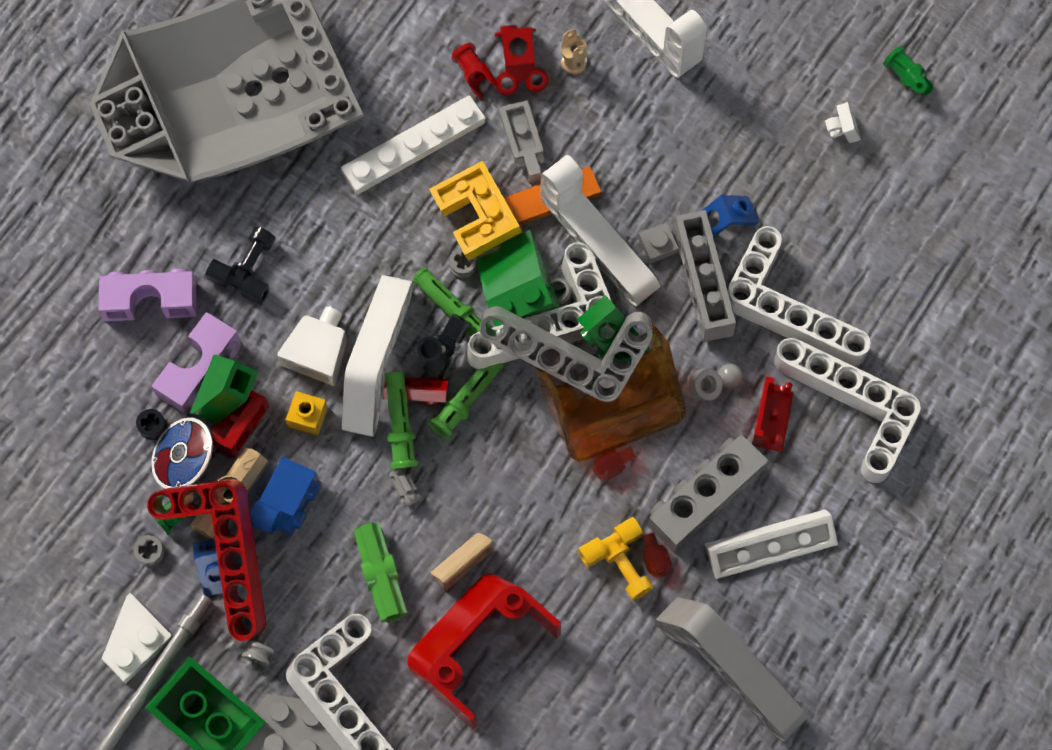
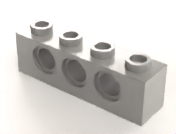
M703 210L678 215L675 218L674 234L702 341L707 342L731 337L734 334L736 321L707 212Z
M742 434L735 440L732 438L726 440L718 449L719 455L712 461L708 458L704 460L695 470L697 475L689 482L686 479L682 480L673 489L672 493L674 495L666 503L661 500L649 511L651 516L649 517L648 527L673 553L680 549L766 470L768 460ZM724 465H730L736 469L737 473L733 476H727L722 473L720 468ZM700 486H709L714 491V494L704 497L699 494L697 489ZM683 506L690 510L691 515L687 518H681L675 514L674 510L677 507Z

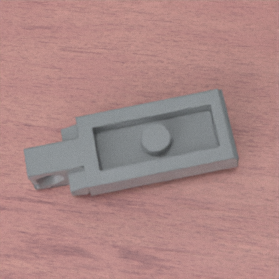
M528 100L498 107L513 160L517 164L518 170L525 168L530 184L541 181L539 164L544 163V150Z

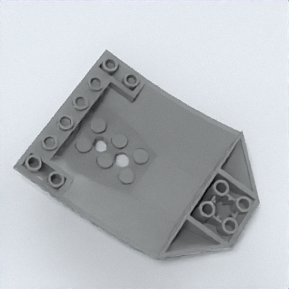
M223 0L157 24L126 32L122 30L89 104L112 158L187 182L223 176L253 166L308 144L364 117L347 75L311 0ZM279 73H289L287 81L281 84L275 83V77ZM251 83H260L262 85L260 94L257 96L247 95L246 90Z

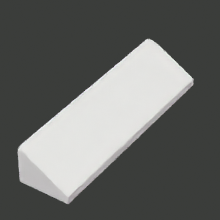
M821 510L705 543V549L714 577L717 580L838 545L832 515L827 510Z

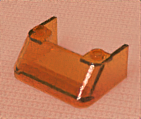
M653 322L652 348L642 355L634 369L635 378L628 380L621 394L611 402L598 400L591 395L578 400L577 394L572 387L568 385H558L555 387L548 374L535 366L546 405L566 450L575 461H588L675 426L685 417L686 406L669 342Z

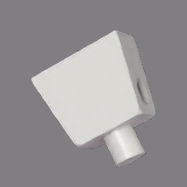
M325 307L319 320L307 315L303 316L277 354L280 366L335 386L347 344L345 331L337 327L342 314L334 308Z

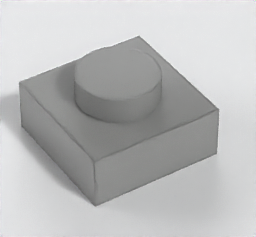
M667 222L638 234V239L650 264L675 255L679 251Z

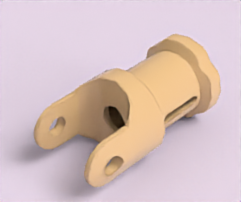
M575 29L567 31L563 35L561 43V67L565 73L578 75L585 71L588 52L586 42L577 35Z

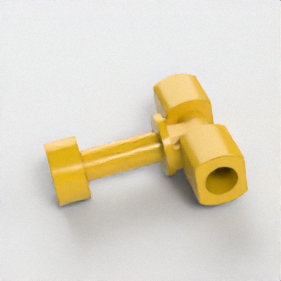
M634 517L614 527L613 534L603 540L596 537L578 548L577 553L587 568L603 559H606L608 563L615 561L629 583L625 591L632 601L641 598L654 588L647 576L640 577L626 556V553L630 550L627 545L640 539L643 535V531Z

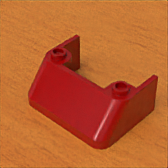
M495 574L481 576L415 645L407 658L408 668L412 675L472 730L477 726L476 715L452 694L459 687L463 678L462 669L452 656L496 610L504 617L512 620L522 618L528 613L556 639L561 635V622L523 588Z

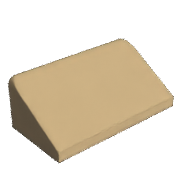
M481 533L475 534L431 571V576L444 591L448 590L493 552L492 540Z

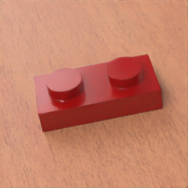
M405 377L407 402L422 401L427 405H437L441 402H446L449 391V379ZM386 382L383 387V399H387Z

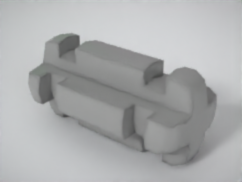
M396 468L389 474L390 479L394 478L393 485L399 497H404L403 504L405 506L413 505L420 500V494L415 493L417 491L410 475L405 474L407 469Z

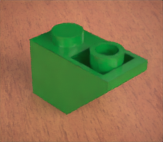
M214 354L190 413L218 424L247 401L259 371L237 361Z

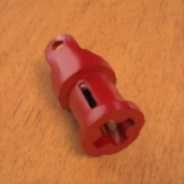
M466 43L452 53L451 59L454 63L459 64L464 72L465 81L477 97H484L479 85L485 77L492 85H497V81L485 62H481L476 54V47L473 43Z

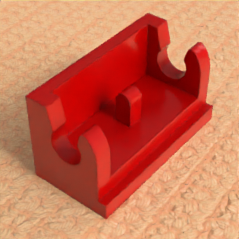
M766 376L762 387L752 445L782 452L794 394L792 391L793 385L790 382H786L785 386L776 385L775 378Z
M251 390L245 403L216 424L211 432L213 446L236 458L269 408L266 397Z

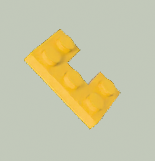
M483 161L429 189L444 217L469 203L475 209L479 219L453 232L467 261L522 233L517 220Z

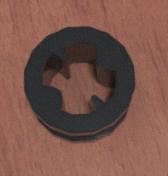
M155 409L142 411L136 420L137 429L141 436L147 440L159 439L167 428L164 417ZM154 418L159 425L153 426L152 431H148L144 424H148L150 419Z

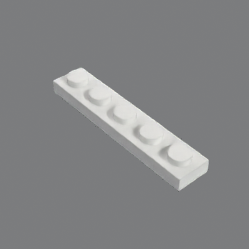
M469 95L343 165L341 172L356 195H359L485 124V117Z

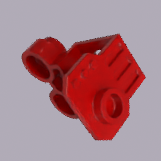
M517 25L501 26L500 32L494 34V37H502L505 72L500 73L496 78L497 85H495V88L499 94L503 96L513 95L517 91L519 83L522 82L525 83L529 91L539 93L547 87L549 82L547 73L540 68H535L532 33H536V28H518ZM521 38L526 42L527 50L523 55L516 56L511 53L509 44L513 39ZM535 74L542 77V84L539 86H535L531 82V77ZM504 78L512 80L513 86L510 89L502 87L501 81Z

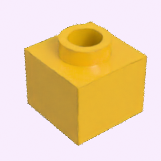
M296 391L285 419L288 428L318 436L328 409L326 400ZM302 407L311 409L306 414L301 413Z

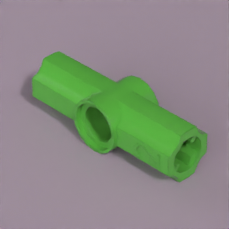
M368 523L353 530L363 561L361 567L368 590L372 591L374 604L381 623H390L407 616L408 614L398 582H400L392 554L389 555L380 523Z

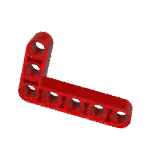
M229 479L171 487L152 493L147 501V508L152 517L165 520L211 513L229 633L238 641H247L260 635L266 627V616L248 494L245 485L238 480ZM225 487L232 491L233 500L231 503L224 499L223 491ZM195 491L198 492L202 498V504L200 507L196 506L193 502V494ZM164 496L168 497L171 501L170 511L163 507L162 500ZM230 519L237 524L238 532L236 535L231 534L228 529ZM234 552L239 553L242 557L243 564L241 568L233 562ZM239 584L243 585L247 590L246 600L238 595L237 588ZM243 617H246L251 621V632L245 630V628L243 627Z

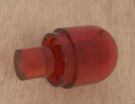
M631 447L619 453L616 449L610 450L595 459L593 472L601 480L612 479L621 474L626 469L625 463L633 460L636 456Z
M654 532L642 536L647 549L643 551V560L648 573L656 578L667 576L672 568L667 548L664 547V544H658Z

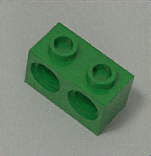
M605 295L577 318V321L584 328L580 334L589 345L593 347L597 343L601 348L597 354L603 360L626 318ZM606 322L605 326L599 329V327ZM633 327L629 329L633 335L640 336ZM649 346L646 348L644 354L650 349ZM624 351L618 352L614 356L619 362H627L631 359V356Z

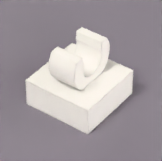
M849 103L837 105L839 117L825 120L831 137L835 138L844 134L849 143L861 140L855 114Z

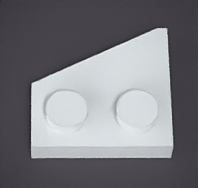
M129 593L126 596L102 660L126 684L168 645L173 636Z

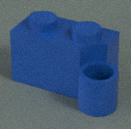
M281 457L260 500L253 505L250 511L252 526L268 534H273L275 530L292 536L295 528L299 530L304 523L307 514L304 510L309 500L314 501L319 493L321 484L318 483L317 472Z

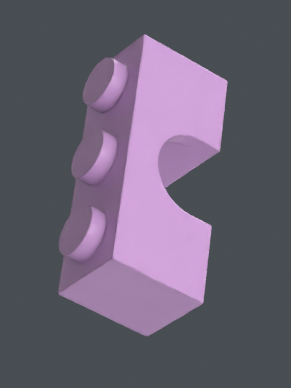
M173 269L170 272L157 273L152 270H144L139 272V274L111 272L108 275L99 276L98 311L104 322L135 320L137 304L143 298L150 296L161 299V309L166 319L197 317V282L192 271Z
M207 312L188 336L192 347L202 353L199 363L191 368H180L169 362L151 386L156 397L186 416L192 409L213 355L233 359L241 346L237 330Z

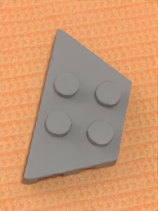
M266 694L254 711L266 722L242 749L342 750L302 699Z

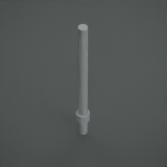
M201 594L189 614L183 615L177 624L179 626L178 630L97 750H113L189 635H194L201 625L199 621L212 603L209 597Z

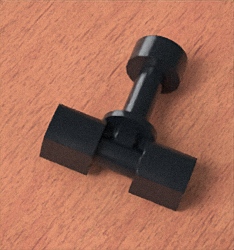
M255 226L248 237L252 245L242 262H234L231 267L213 259L206 270L205 276L207 280L224 288L231 285L241 290L243 297L262 305L269 293V284L254 278L256 274L252 268L262 250L271 249L276 237L266 229Z
M452 314L441 335L423 338L417 347L418 355L422 360L426 361L423 370L436 378L442 379L452 361L451 356L455 352V344L462 343L472 323L457 314Z

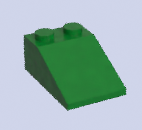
M531 230L510 238L476 256L488 309L498 306L521 318H526L561 307ZM492 319L495 327L503 325L500 320Z
M188 657L145 706L150 713L194 750H242L266 722L191 657Z

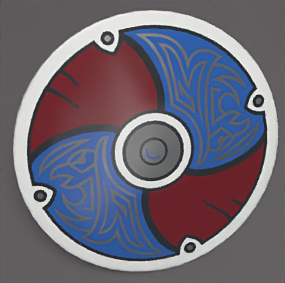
M184 418L171 424L162 433L152 455L153 476L161 487L167 489L192 485L202 476L209 464L213 448L211 432L206 424L195 418Z

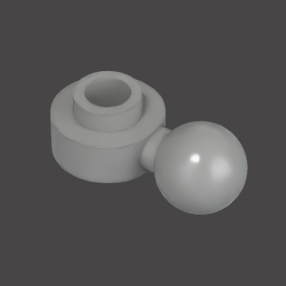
M735 364L722 366L718 373L712 369H700L692 374L689 381V389L691 394L698 400H714L720 395L723 386L726 388L739 386L743 379V373L740 367ZM702 380L705 382V387L703 390L701 389Z

